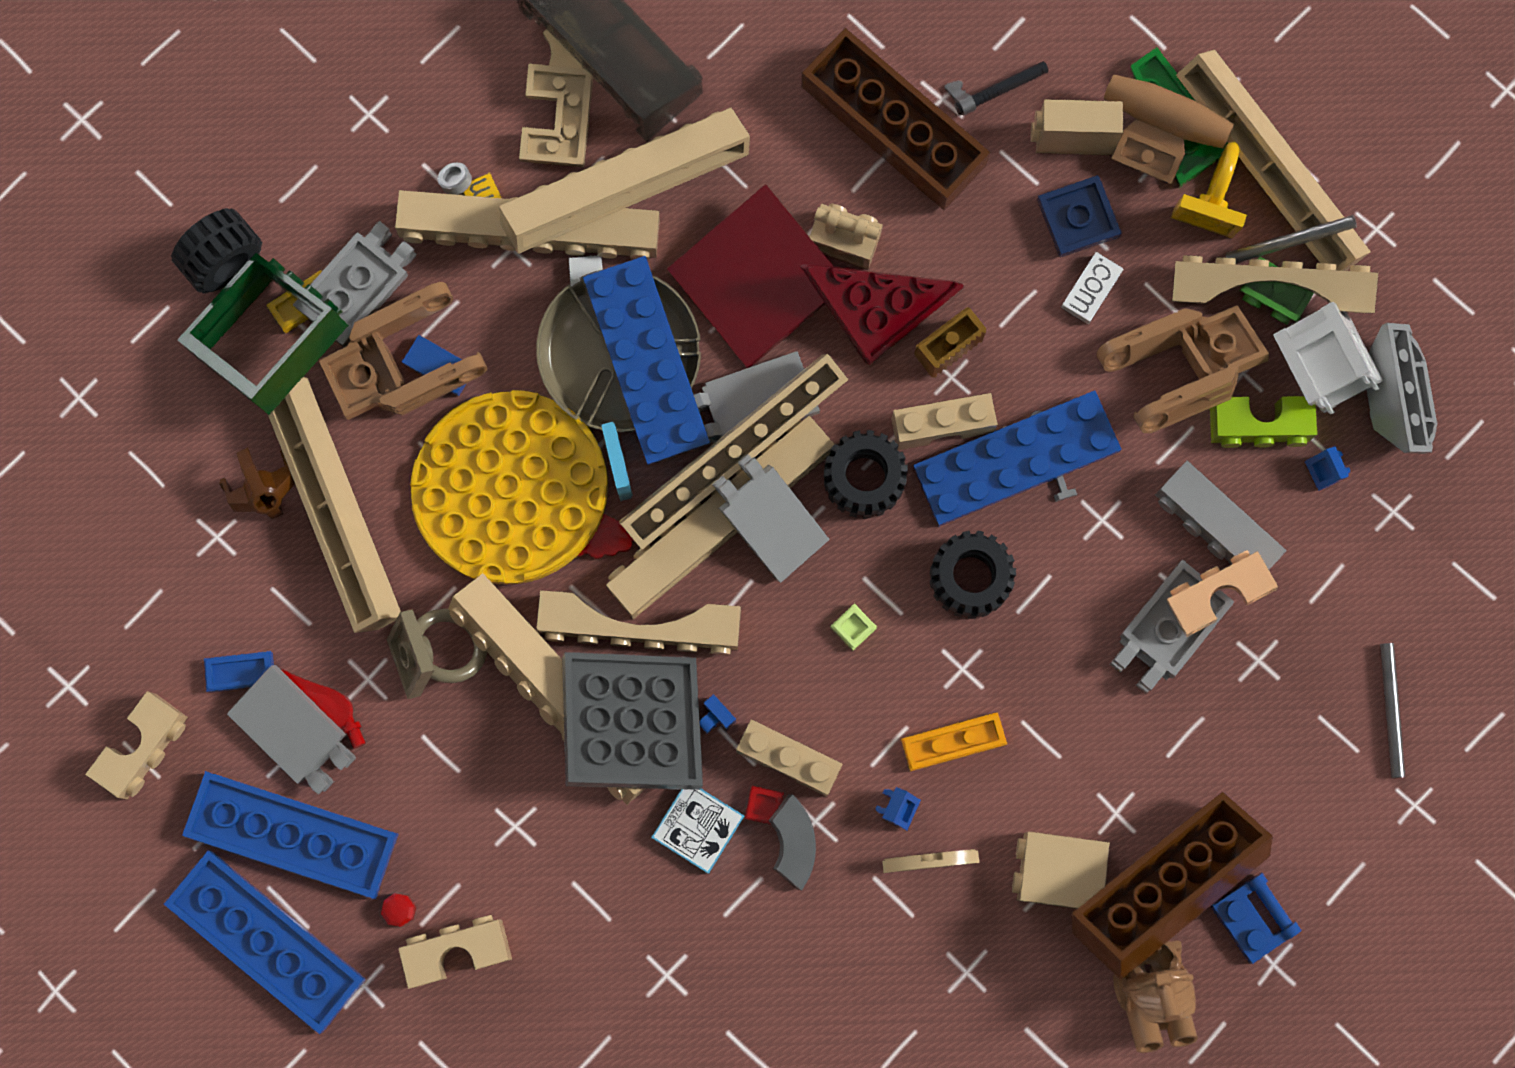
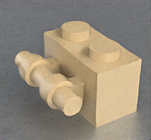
M821 204L816 211L815 222L809 237L823 254L869 269L881 236L883 224L877 223L878 220L870 215L860 214L856 216L847 212V209L837 204H829V206Z

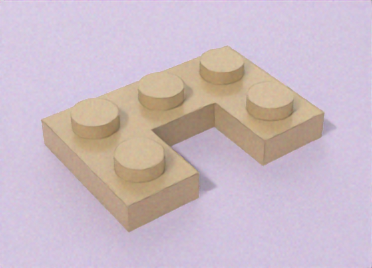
M538 64L528 65L526 97L528 99L557 101L554 130L522 127L519 155L521 162L584 167L593 69Z

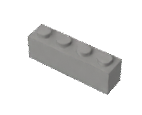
M1188 461L1155 494L1160 499L1158 501L1159 505L1171 515L1175 513L1184 521V528L1195 537L1201 536L1209 544L1207 547L1214 556L1221 560L1225 558L1231 565L1230 559L1246 550L1249 551L1250 555L1258 551L1267 568L1270 569L1287 551Z

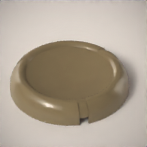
M594 271V272L589 273V274H586V275H584V276H587V275H590V274H593V273H596V272H599V271ZM584 276L579 278V282L573 286L569 284L554 298L541 321L537 336L536 355L542 381L553 400L572 418L577 420L580 417L581 422L583 421L587 426L602 430L601 424L613 422L617 432L635 431L583 279ZM653 276L692 389L701 360V352H699L700 334L697 323L683 298L667 283Z

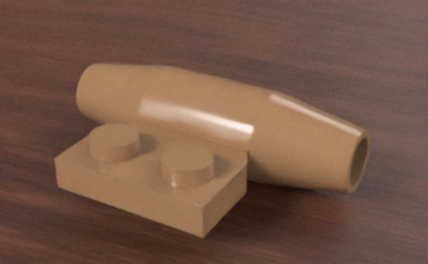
M1113 75L1104 95L1106 101L1123 102V111L1136 119L1124 129L1111 159L1170 185L1185 156L1184 140L1223 149L1234 127L1233 123L1203 104L1156 84Z

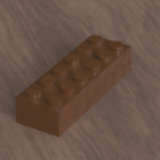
M844 28L802 72L801 87L941 209L945 210L987 165L990 152L847 28Z
M1222 791L1072 913V933L1109 970L1122 980L1268 859L1271 854L1273 835Z

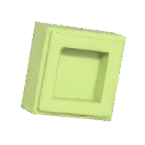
M854 603L830 628L854 651L877 629V626Z

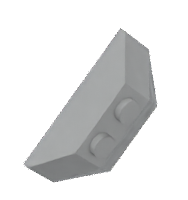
M1385 323L1381 326L1369 351L1383 379V382L1377 384L1378 390L1373 389V387L1366 389L1373 429L1404 453H1431L1433 449L1432 442L1436 434L1437 419L1426 360L1417 341L1412 337V329L1409 324Z

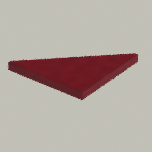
M805 263L800 266L863 361L868 365L872 364L964 288L962 283L951 280Z

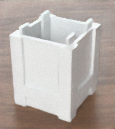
M1334 302L1325 305L1320 310L1288 328L1273 334L1308 404L1319 406L1322 412L1328 411V413L1333 414L1332 408L1336 407V405L1370 387L1378 390L1377 384L1383 382L1349 314L1339 311Z

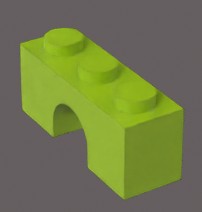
M1305 396L1281 397L1275 403L1274 421L1261 422L1250 411L1249 397H1232L1231 400L1210 408L1211 443H1221V447L1224 448L1239 447L1241 443L1254 442L1255 447L1274 446V442H1287L1288 447L1306 446L1307 442H1310L1317 436L1316 405L1311 406L1308 404Z

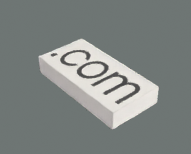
M1096 252L1061 308L1089 325L1122 273L1123 268Z

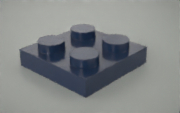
M1099 175L1044 193L1037 198L1059 258L1119 238L1122 234Z

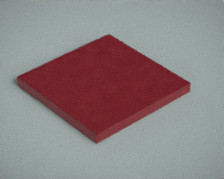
M765 184L667 269L743 364L750 368L825 305L800 266L804 263L834 266Z

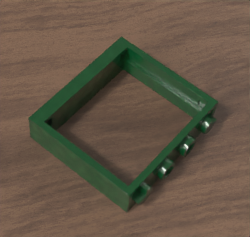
M255 253L177 340L195 357L270 415L349 325L339 316L343 311L330 299L327 298L324 302L321 301L323 296L309 284L305 288L302 287L304 282L292 271L289 270L285 274L283 273L285 268L274 258L268 262ZM273 281L319 316L256 386L211 351V349Z

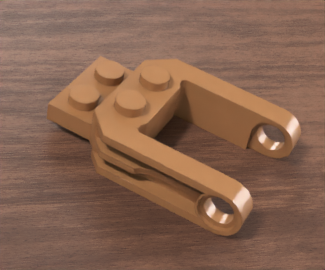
M445 282L431 284L355 322L349 336V345L319 360L343 414L348 420L376 406L403 416L479 378L487 371L488 368L481 354L477 352V355L469 356L453 365L449 362L405 384L389 348L383 342L384 338L450 305L453 301V296Z
M1238 305L1208 318L1203 317L1199 311L1187 308L1107 341L1098 349L1096 354L1104 370L1114 372L1176 345L1182 347V353L1199 380L1161 395L1160 400L1144 406L1138 413L1135 412L1133 418L1143 433L1156 432L1231 400L1238 382V374L1267 362L1269 359L1268 351Z

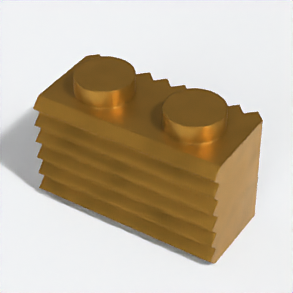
M966 307L917 344L914 355L930 376L936 378L938 373L942 374V370H947L948 366H952V363L957 362L958 358H962L963 354H967L968 350L972 351L973 346L977 347L978 343L983 342L986 327L969 307Z

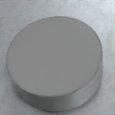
M459 162L446 165L438 175V183L446 194H461L468 189L472 182L469 170L464 164Z

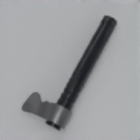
M1042 61L973 95H969L961 90L963 86L962 81L948 83L944 88L954 99L957 113L964 116L975 111L976 107L1048 73L1049 69L1045 61Z

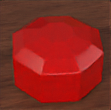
M394 893L383 901L381 915L388 925L404 927L414 920L416 905L410 896Z

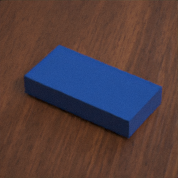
M418 335L402 363L423 376L449 362L453 365L462 359ZM466 384L451 391V393L459 397Z
M267 651L204 658L206 692L212 693L251 688L271 665H274L273 652Z

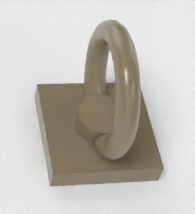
M413 609L399 613L387 638V643L407 699L421 696L430 678L443 683L465 681L474 676L482 668L486 660L487 651L480 650L473 641V656L464 667L447 670L433 664L432 647L428 638L423 636L427 628L435 623L451 622L456 624L450 615L449 609L432 610L422 615L418 620H416ZM463 626L462 628H464L472 638L471 633Z

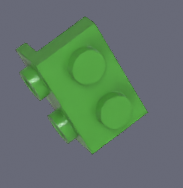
M1259 256V258H1258L1257 260H1265V259ZM1269 262V267H1278ZM1274 281L1243 284L1239 290L1245 294L1242 298L1243 301L1258 309L1262 304L1273 310L1270 316L1286 325L1289 324L1290 320L1295 323L1299 321L1301 314L1314 294L1293 284Z

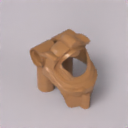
M1167 941L1122 980L1113 974L1116 997L1122 1009L1126 1010L1136 1051L1139 1053H1149L1161 1049L1164 1046L1160 1032L1162 1030H1167L1170 1044L1173 1047L1187 1046L1198 1040L1192 1019V1014L1195 1013L1196 1007L1194 985L1192 983L1193 975L1189 974L1182 964V943L1180 941ZM1150 964V973H1146L1144 965Z

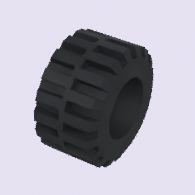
M226 208L213 212L193 224L176 243L171 254L172 262L197 292L206 294L224 288L255 253L260 254L262 241L235 209Z
M859 430L853 432L851 437L845 435L840 438V443L834 444L825 462L824 487L825 491L829 493L828 498L832 503L835 502L838 505L837 509L841 512L846 510L850 512L849 516L855 518L857 515H863V519H868L874 514H877L878 517L883 515L885 510H891L897 500L900 499L907 481L908 467L904 462L905 455L903 451L899 452V445L894 440L890 443L887 440V435L881 433L880 436H876L872 430H867L866 434H861ZM861 458L874 460L882 467L885 473L884 482L879 488L872 491L858 490L846 478L847 466Z
M965 531L960 536L954 535L950 537L948 542L943 543L939 548L930 567V587L934 589L935 593L933 596L936 601L940 600L943 603L942 608L947 612L950 609L955 612V616L961 617L965 615L968 616V619H975L977 616L985 617L1001 607L1008 598L1015 584L1016 568H1013L1014 558L1012 554L1008 555L1006 552L1008 547L1004 543L1000 545L996 542L997 537L992 534L990 537L984 536L982 531H977L975 534ZM973 557L983 561L988 566L992 580L986 590L979 593H971L957 585L953 577V569L960 559Z

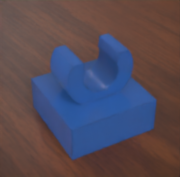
M1336 446L1326 449L1305 461L1318 491L1349 477L1348 473L1351 470L1349 467L1345 468L1341 459L1343 453L1337 451Z
M714 694L704 702V707L709 713L699 722L700 727L706 734L718 724L727 731L736 723V718Z
M898 787L894 791L884 789L883 794L891 799L887 808L876 806V811L883 815V819L908 831L921 800Z

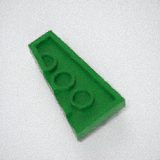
M1158 47L1131 65L1130 70L1134 79L1156 84L1195 101L1176 76L1177 72ZM1184 140L1185 156L1175 176L1179 188L1217 162L1224 148Z

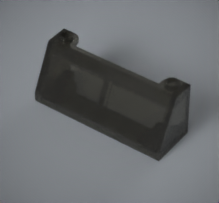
M517 0L519 10L530 21L534 18L538 25L542 24L623 108L624 115L628 119L631 117L637 125L640 124L636 128V132L646 142L703 93L701 81L703 77L700 72L691 64L687 66L624 0Z

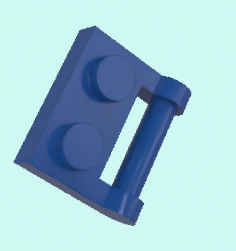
M1262 872L1210 906L1249 964L1255 963L1302 931L1296 921L1292 922L1268 888L1266 885L1268 880ZM1253 891L1256 892L1281 929L1274 935L1247 897Z

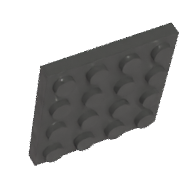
M565 652L563 654L566 786L701 789L703 780L696 658Z

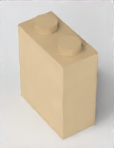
M1044 99L1041 111L1035 112V122L1031 124V142H1036V153L1113 155L1123 134V102Z
M1034 832L1024 833V839L1018 838L1016 859H1021L1020 873L1014 872L1012 893H1017V901L1078 909L1105 887L1109 842Z

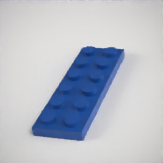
M646 256L584 276L583 279L647 465L710 444Z
M1094 390L914 464L913 469L938 527L1110 457L1121 452L1122 449L1099 397Z
M205 771L182 836L376 899L398 834Z
M208 850L164 903L167 908L318 1034H322L366 980V978L212 851Z

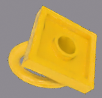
M1230 142L1224 148L1207 194H1201L1199 199L1184 194L1175 205L1171 218L1229 238H1233L1243 228L1247 215L1228 209V202L1223 200L1239 156L1240 148L1236 142Z

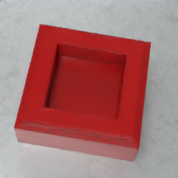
M751 786L744 819L771 825L769 819L781 805L784 792Z

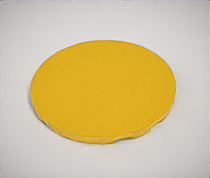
M520 390L494 394L492 392L463 402L442 417L426 436L425 443L420 450L418 458L415 459L410 483L412 511L416 524L426 543L438 557L454 570L473 579L484 574L492 584L508 585L531 582L544 578L566 566L578 556L594 536L601 522L607 502L608 476L604 457L588 426L583 421L581 422L579 418L576 420L568 415L554 400L541 396L538 393Z

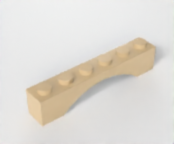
M1183 256L1182 262L1176 261L1172 302L1207 303L1218 294L1236 286L1253 282L1274 281L1293 284L1309 290L1328 303H1336L1341 312L1375 313L1378 273L1370 272L1371 266L1350 265V271H1337V264L1316 263V269H1302L1303 262L1283 261L1282 267H1269V260L1249 259V265H1235V258H1216L1215 263H1202L1203 257Z
M540 590L537 632L540 635H544V640L564 642V637H577V642L582 644H597L598 639L611 640V645L617 647H630L631 642L644 643V648L663 650L664 645H676L677 651L697 652V647L711 648V654L730 655L731 650H738L741 607L706 604L693 614L676 621L658 625H635L619 622L601 615L587 606L574 593Z

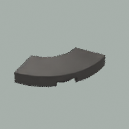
M788 794L769 819L770 824L777 832L780 842L779 857L773 869L793 887L802 891L814 866L816 854L815 833L805 808L795 796Z

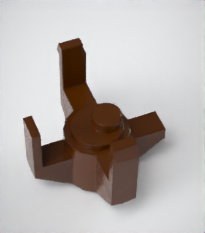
M248 447L236 453L241 470L246 478L243 487L232 491L225 477L220 479L219 483L233 512L267 514L271 519L283 514L280 507L282 498L294 486L295 482L282 450H280L285 466L274 472L257 470Z

